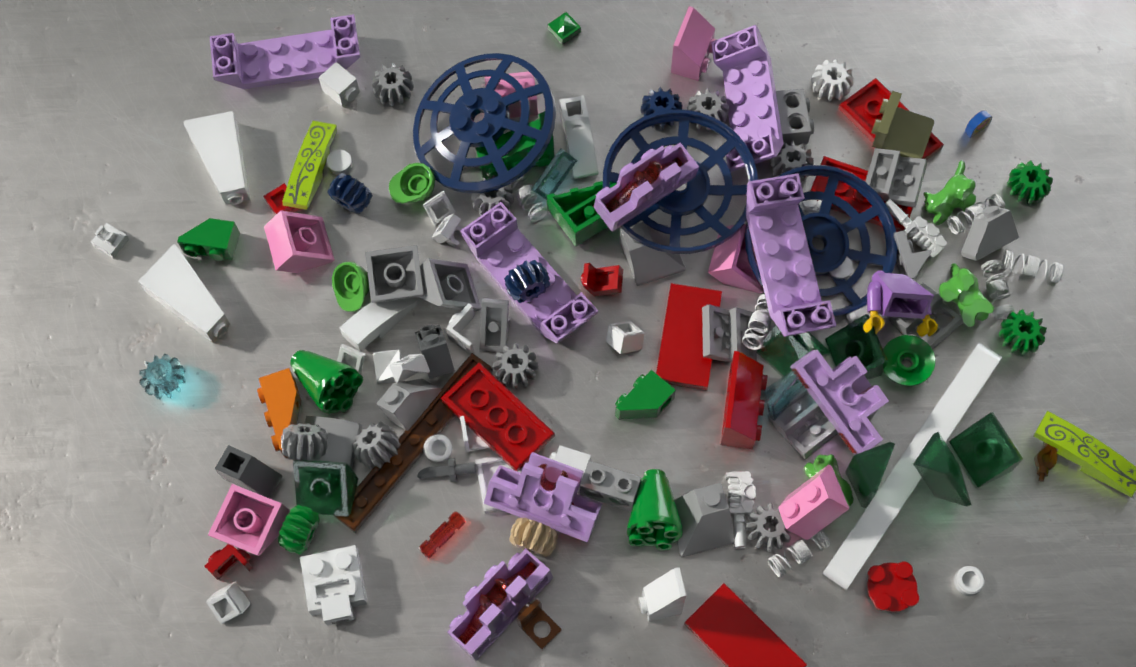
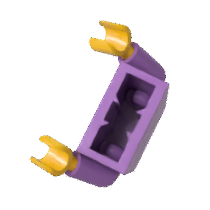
M882 270L877 271L873 274L872 282L869 283L867 288V312L870 313V318L864 323L863 329L868 333L874 326L875 334H877L885 324L884 319L878 315L881 313L883 316L920 318L923 322L917 326V333L921 337H924L926 334L931 336L938 329L936 321L930 318V315H932L930 304L934 295L907 275L885 273Z

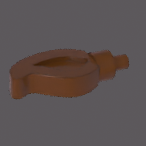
M1043 442L1044 449L1038 452L1034 458L1036 468H1038V481L1044 482L1049 470L1057 463V449Z

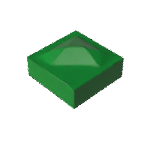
M567 12L547 24L548 30L562 45L581 32L579 24Z

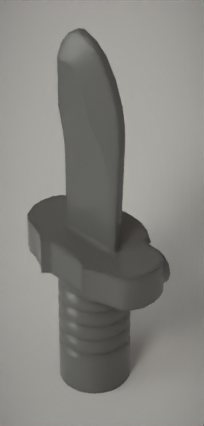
M455 458L448 459V466L424 468L418 473L417 477L422 479L449 476L450 482H457V475L476 473V463L456 464Z

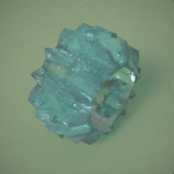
M164 353L161 359L154 355L153 362L144 361L147 369L139 370V374L142 377L139 383L145 388V392L148 395H154L157 399L161 400L164 394L168 398H172V391L181 392L178 384L186 383V379L183 376L185 368L180 365V361L177 358H170L168 354Z

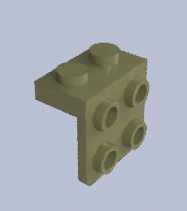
M892 91L889 100L884 99L879 113L883 114L882 120L876 119L871 132L876 135L872 147L900 151L901 157L922 159L935 122L932 118L899 108L898 104L902 93Z

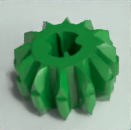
M1032 160L1027 162V164L1020 162L1009 174L1007 187L1011 188L1010 196L1018 195V202L1026 199L1028 205L1033 203L1034 200L1038 203L1042 201L1051 191L1053 178L1048 176L1050 169L1043 170L1042 162L1037 166L1033 164Z
M1023 309L1019 310L1017 314L1014 312L1009 313L1007 319L1002 321V329L999 332V337L1005 338L1003 346H1012V353L1019 349L1022 356L1026 355L1028 351L1036 352L1039 346L1045 342L1044 335L1047 332V328L1040 326L1043 318H1033L1034 311L1026 315Z
M297 505L293 507L286 516L279 531V545L285 548V550L299 555L306 551L318 529L320 522L318 513L307 506Z

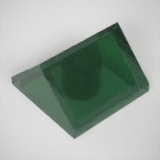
M869 314L861 316L825 338L835 366H838L849 357L857 356L868 371L864 374L867 380L881 376L888 363L879 338L875 334L874 326L868 333L863 329L864 323L870 318Z
M775 325L763 340L762 348L757 349V354L794 387L800 382V379L790 366L812 350H818L823 358H826L830 351L810 332L784 337L780 329Z
M990 412L949 441L978 488L1013 471L1023 460L993 412Z
M934 433L913 465L935 497L966 507L972 505L960 464L940 433Z
M888 442L853 456L845 473L861 507L867 508L877 493L895 443Z
M298 459L293 461L296 506H307L313 509L314 512L323 515L349 516L351 514L359 478L347 462L299 461Z

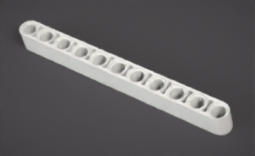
M978 343L828 564L823 575L845 590L848 589L1002 357Z

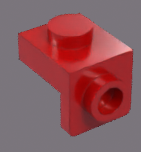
M585 263L584 272L581 275V283L593 296L622 293L624 269L620 265L595 268L591 263Z
M227 544L222 550L215 551L204 566L217 580L238 561L249 572L253 569L252 565L248 562L252 557L245 550L236 549L230 544Z

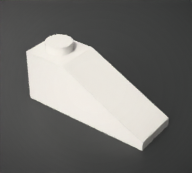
M680 567L673 568L643 587V596L638 597L641 613H647L648 621L682 614L686 592Z

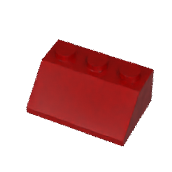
M734 351L729 370L720 445L753 450L755 441H760L762 425H757L758 415L763 416L765 400H761L760 395L761 391H766L768 375H763V364L739 351Z

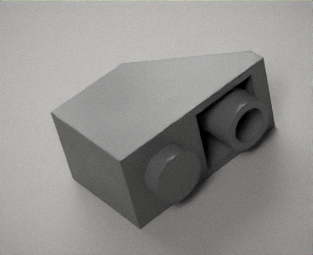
M427 325L422 327L420 331L415 332L421 354L424 355L430 370L428 373L429 379L455 372L440 325Z
M230 445L227 446L215 467V470L222 479L270 499L283 477L257 458Z

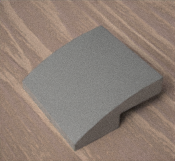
M875 148L866 183L878 193L883 201L887 202L891 199L898 205L916 207L927 166L926 159L901 157L900 151Z
M922 283L921 286L934 295L930 304L932 311L930 318L938 324L937 331L931 336L926 334L924 337H921L916 329L923 322L922 319L887 316V318L902 335L917 336L925 340L933 350L963 323L961 315L943 303L940 294Z
M710 304L702 307L703 357L732 362L734 351H739L757 361V350L749 349L742 342L745 331L749 329L748 323L754 312L737 307L727 310ZM747 337L750 342L756 344L755 338ZM745 338V341H746L749 345L754 346V345L750 344V343L747 341V339Z
M805 386L767 415L778 432L804 459H807L838 434Z
M306 416L304 424L319 425L320 428L326 430L328 448L326 449V455L318 460L311 459L309 462L307 460L299 461L295 459L293 467L298 470L322 471L327 475L350 476L355 457L352 444L356 442L355 436L361 433L362 425L335 418Z

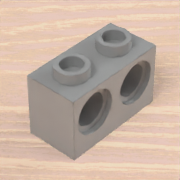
M804 89L776 91L783 142L790 146L792 141H794L795 145L808 144L810 135L814 134V122L808 116L810 100L805 98Z
M588 460L580 483V495L632 511L641 477Z

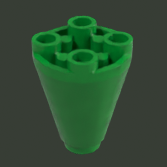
M305 350L297 351L290 360V366L322 412L327 414L338 411L346 412L351 408L353 404L352 399L358 391V387L363 383V376L354 367Z
M650 469L644 472V477L641 479L627 525V536L629 537V544L632 546H656L659 550H669L672 548V543L682 537L683 527L666 473L659 469Z

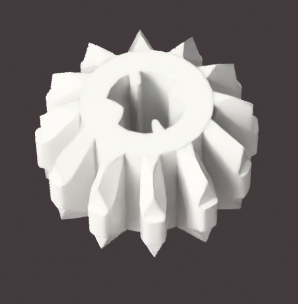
M836 59L833 63L825 60L823 65H818L811 78L813 92H819L820 98L827 96L829 102L833 97L840 101L843 95L847 96L854 83L852 69H846V62L837 64Z

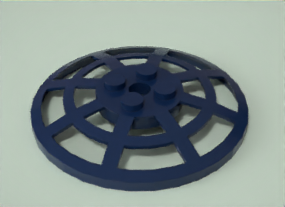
M501 53L482 54L457 63L434 81L426 91L417 109L413 126V144L420 163L425 164L432 170L434 178L438 183L457 192L485 193L510 185L534 167L550 143L556 119L555 100L552 90L543 75L533 65L513 55ZM502 60L496 70H479L467 74L465 69L468 66L484 61ZM512 62L517 63L527 69L536 78L538 84L524 89L514 77L505 72ZM456 73L458 79L445 89L437 101H431V97L438 88ZM479 77H491L485 88L472 89L469 80ZM502 79L511 84L516 92L501 97L495 89ZM458 86H461L463 95L455 104L445 103L451 92ZM543 93L545 117L542 130H538L528 126L530 116L528 98ZM518 101L521 102L519 122L509 119L508 108L509 105ZM425 110L433 111L430 122L432 138L420 146L419 131L421 119ZM439 112L450 114V125L438 133L437 122ZM485 113L481 121L474 122L478 114ZM506 129L513 131L514 134L509 141L500 149H497L495 141L501 137ZM452 135H455L461 142L457 155L448 151L442 144L444 140ZM523 135L537 140L527 156L508 171L502 157L507 155L518 144ZM485 146L489 154L479 158H466L470 147ZM435 147L444 158L454 163L450 178L436 171L425 158V155ZM493 163L499 175L480 182L460 181L464 166L479 167Z
M690 110L655 112L630 124L611 145L603 169V188H610V182L617 183L619 173L611 172L617 154L630 139L640 150L631 161L633 164L640 161L642 155L650 149L657 150L661 146L665 147L679 143L686 150L687 146L693 147L709 156L701 164L695 160L699 169L696 176L685 183L686 188L684 190H674L620 226L631 238L644 246L671 254L703 252L717 247L732 238L747 221L746 205L742 215L731 229H728L719 221L727 211L732 196L747 195V185H733L730 169L723 158L735 148L745 165L748 182L758 180L754 159L747 145L735 131L718 119ZM679 122L678 136L661 138L648 144L640 134V131L659 123ZM689 122L710 128L722 135L727 141L715 150L702 141L689 138ZM676 157L675 159L661 167L659 170L661 172L675 162L679 167H681L683 164L678 159V157ZM716 164L723 175L725 185H710V178L707 172ZM708 195L724 196L721 206L714 215L703 206ZM613 200L607 203L610 213L616 210ZM660 209L664 213L671 215V226L667 227L659 224L648 216ZM694 212L704 221L702 224L694 227L681 228L682 216ZM643 221L652 229L669 234V246L647 240L634 232L630 227ZM710 227L721 236L715 241L704 245L680 247V236L697 234Z
M808 165L794 168L780 176L799 173V177H829L824 192H804L805 199L802 201L821 200L819 213L805 215L799 204L798 207L815 275L828 273L837 285L827 289H819L820 296H831L842 292L851 305L835 309L833 314L834 317L849 314L867 304V294L860 298L851 287L862 276L867 264L883 266L882 271L885 273L893 272L898 247L894 238L896 229L892 216L878 193L865 181L850 172L825 165ZM838 181L844 182L856 189L869 201L872 207L859 214L848 202L835 196ZM834 204L841 208L851 219L841 224L836 218L829 215L831 205ZM877 215L885 233L886 256L870 253V237L865 222ZM746 221V253L749 264L757 280L762 285L759 268L752 250L749 226ZM855 228L858 229L860 234L861 251L849 248L847 233ZM813 238H819L823 241V250L814 248L812 245ZM846 257L850 260L859 261L856 270L847 280L845 278H835L829 273L838 268L845 261Z

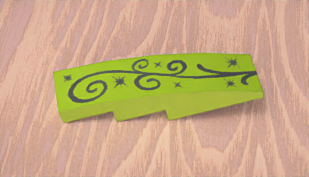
M312 121L293 166L282 201L283 206L308 209L323 179L322 170L330 154L329 147L337 133V125Z
M1049 411L1046 412L1033 437L1059 449L1056 454L1082 466L1080 471L1130 497L1133 496L1136 491V466L1095 437Z

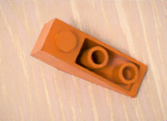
M290 368L260 377L261 388L257 389L261 403H266L268 411L264 412L268 427L273 426L275 435L271 436L276 452H282L281 436L283 435V429L291 424L297 425L302 401Z

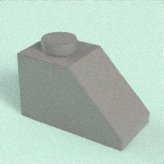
M991 206L986 208L983 214L975 217L961 250L962 257L977 261L1018 239L1019 236L1011 211L999 208L998 206Z
M424 379L393 383L376 404L391 422L408 431L438 396L441 389Z

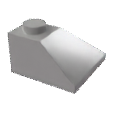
M644 222L630 227L634 232L647 240L669 246V234L656 231ZM620 229V245L637 286L685 271L680 254L661 252L644 246L631 238L623 229Z
M417 245L365 252L371 303L424 296Z
M428 258L420 265L424 296H419V298L439 307L464 309L469 303L473 306L474 311L481 309L467 264Z
M721 483L694 489L675 499L683 527L682 537L677 541L681 558L735 543L730 510Z

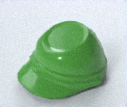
M423 163L407 165L403 170L394 175L389 182L391 198L395 202L402 204L426 200L431 196L435 187L434 174Z
M354 262L339 264L334 269L332 275V287L337 302L344 311L352 312L361 308L364 297L370 291L368 272Z

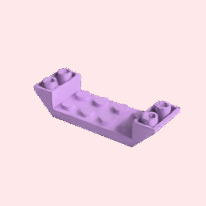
M353 14L330 18L331 30L238 44L234 33L209 36L213 78L216 81L241 89H250L319 78L335 62L346 70L360 58L355 16Z
M753 25L711 42L714 63L723 71L726 101L729 106L730 128L747 145L756 164L776 157L783 146V137L771 58L758 27ZM735 148L726 155L730 172L745 168Z
M799 173L749 181L747 183L746 218L770 317L784 337L836 327L830 300L823 302L821 300L798 204L805 199Z
M502 202L460 230L479 264L542 336L558 344L598 314V310L582 292L576 295L520 232L517 226V219ZM536 260L546 268L551 285L538 298H533L530 302L524 301L519 303L509 296L504 278L509 275V270L515 269L517 265L523 264L524 261Z

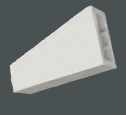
M233 111L183 121L224 203L239 204L250 200L239 126Z
M173 244L138 282L147 294L210 342L214 343L217 338H221L227 332L230 323L179 248Z

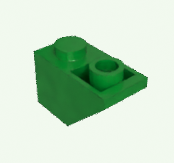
M209 218L179 236L177 243L183 253L191 257L202 255L209 256L217 261L224 259L233 260L240 232L233 221Z
M650 370L646 376L642 374L636 379L633 384L634 388L629 394L623 393L615 403V416L619 420L657 418L674 400L676 390L654 371Z

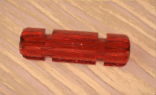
M457 511L453 512L448 517L449 521H444L429 536L430 539L428 541L425 540L419 546L420 552L425 557L431 558L437 552L436 548H441L455 534V530H459L466 521Z

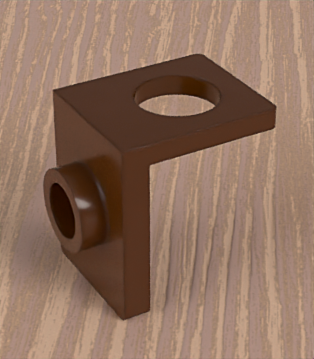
M538 599L532 604L528 602L518 612V626L540 649H544L562 631L542 610V604ZM539 622H546L551 628L549 635L544 638H540L534 633V627Z

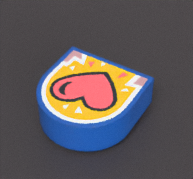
M986 110L980 111L968 122L965 133L970 138L989 126L992 116Z

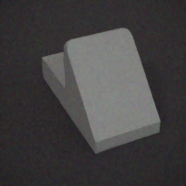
M905 231L895 232L894 238L898 247L896 265L899 274L907 275L915 281L932 250L913 253L912 241L907 239Z
M482 299L479 350L504 353L503 347L507 346L510 317H508L509 300Z

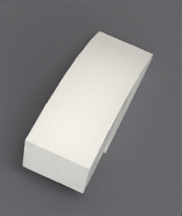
M412 297L369 303L347 320L339 329L342 336L358 351L362 352L375 338H382L418 302Z

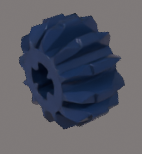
M660 86L658 92L651 89L649 96L644 95L640 112L645 117L660 111L682 110L683 105L682 102H679L680 97L678 94L672 95L671 88L665 92ZM675 121L659 123L656 125H660V128L663 130L666 124L670 127H673Z
M340 173L333 179L327 191L331 199L336 201L337 204L356 214H360L368 207L373 196L370 189L364 183L345 173Z
M536 260L524 261L523 264L517 265L515 269L509 270V275L504 278L509 296L519 303L524 301L530 302L533 298H538L551 285L549 273Z

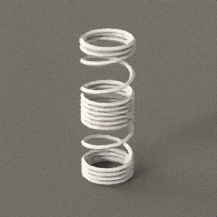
M522 176L511 183L510 186H513V193L516 194L515 197L520 205L523 206V210L529 211L528 217L530 221L537 222L547 215L548 210L546 207H541L543 202L535 204L530 210L525 209L524 206L533 203L538 195L532 185H525L517 192H514V186L526 181L527 177ZM544 210L539 216L533 218L535 214Z
M994 194L986 198L985 203L977 202V204L966 208L965 212L960 211L957 213V216H949L947 223L950 230L956 235L961 234V231L964 232L965 228L958 215L964 213L968 224L971 226L970 222L973 223L974 218L983 214L984 211L978 204H984L986 209V207H989L986 204L988 199L990 207L997 206V203L999 208L1005 209L1003 199L998 194ZM951 219H953L958 227V232L953 227Z
M1010 250L1005 251L1001 269H1007L1012 253V272L1019 257L1023 255L1022 275L1036 277L1039 267L1045 261V280H1047L1052 267L1055 265L1051 282L1059 283L1064 269L1063 264L1055 262L1048 270L1046 259L1040 262V258L1030 255L1025 259L1024 254L1021 253L1014 262L1013 252Z
M990 260L981 265L984 277L989 278L985 285L988 297L994 299L991 302L992 305L997 299L1010 297L1007 294L1009 288L1006 280H995L987 285L990 279L1001 278L1005 275L1003 273L992 277L985 275V272H994L1001 269L1003 265L1000 260ZM1013 305L994 307V318L1006 319L1009 313L1014 312Z
M765 294L759 296L755 312L752 313L748 323L749 329L745 331L742 338L743 344L752 350L762 348L763 340L761 337L766 336V332L769 330L772 318L765 313H761H769L768 306L763 304L767 302H761V299H766ZM751 329L759 333H764L765 335L759 336L753 333ZM747 337L755 338L760 342V345L750 342ZM745 338L747 339V341H748L750 344H752V345H754V346L749 345V344L745 341Z
M823 530L815 534L814 538L811 537L821 551H823V548L818 543L817 538L824 547L828 548L830 546V540ZM798 539L789 548H785L784 557L775 554L768 559L770 567L778 577L786 575V570L776 556L781 557L788 564L789 568L793 570L786 557V549L790 550L792 556L799 564L813 557L806 544V539L804 541Z

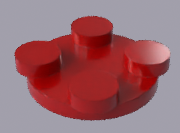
M905 561L900 563L889 562L870 567L867 572V592L876 609L887 612H900L908 607L915 606L919 602L917 582L912 574L913 567L910 563Z

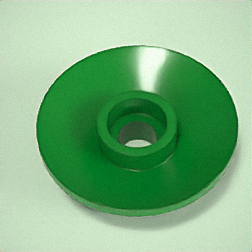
M901 335L890 340L884 347L881 355V366L886 376L894 383L902 386H916L925 382L932 375L935 368V354L925 340L913 335ZM904 360H909L912 363V366L905 367L902 364V362Z

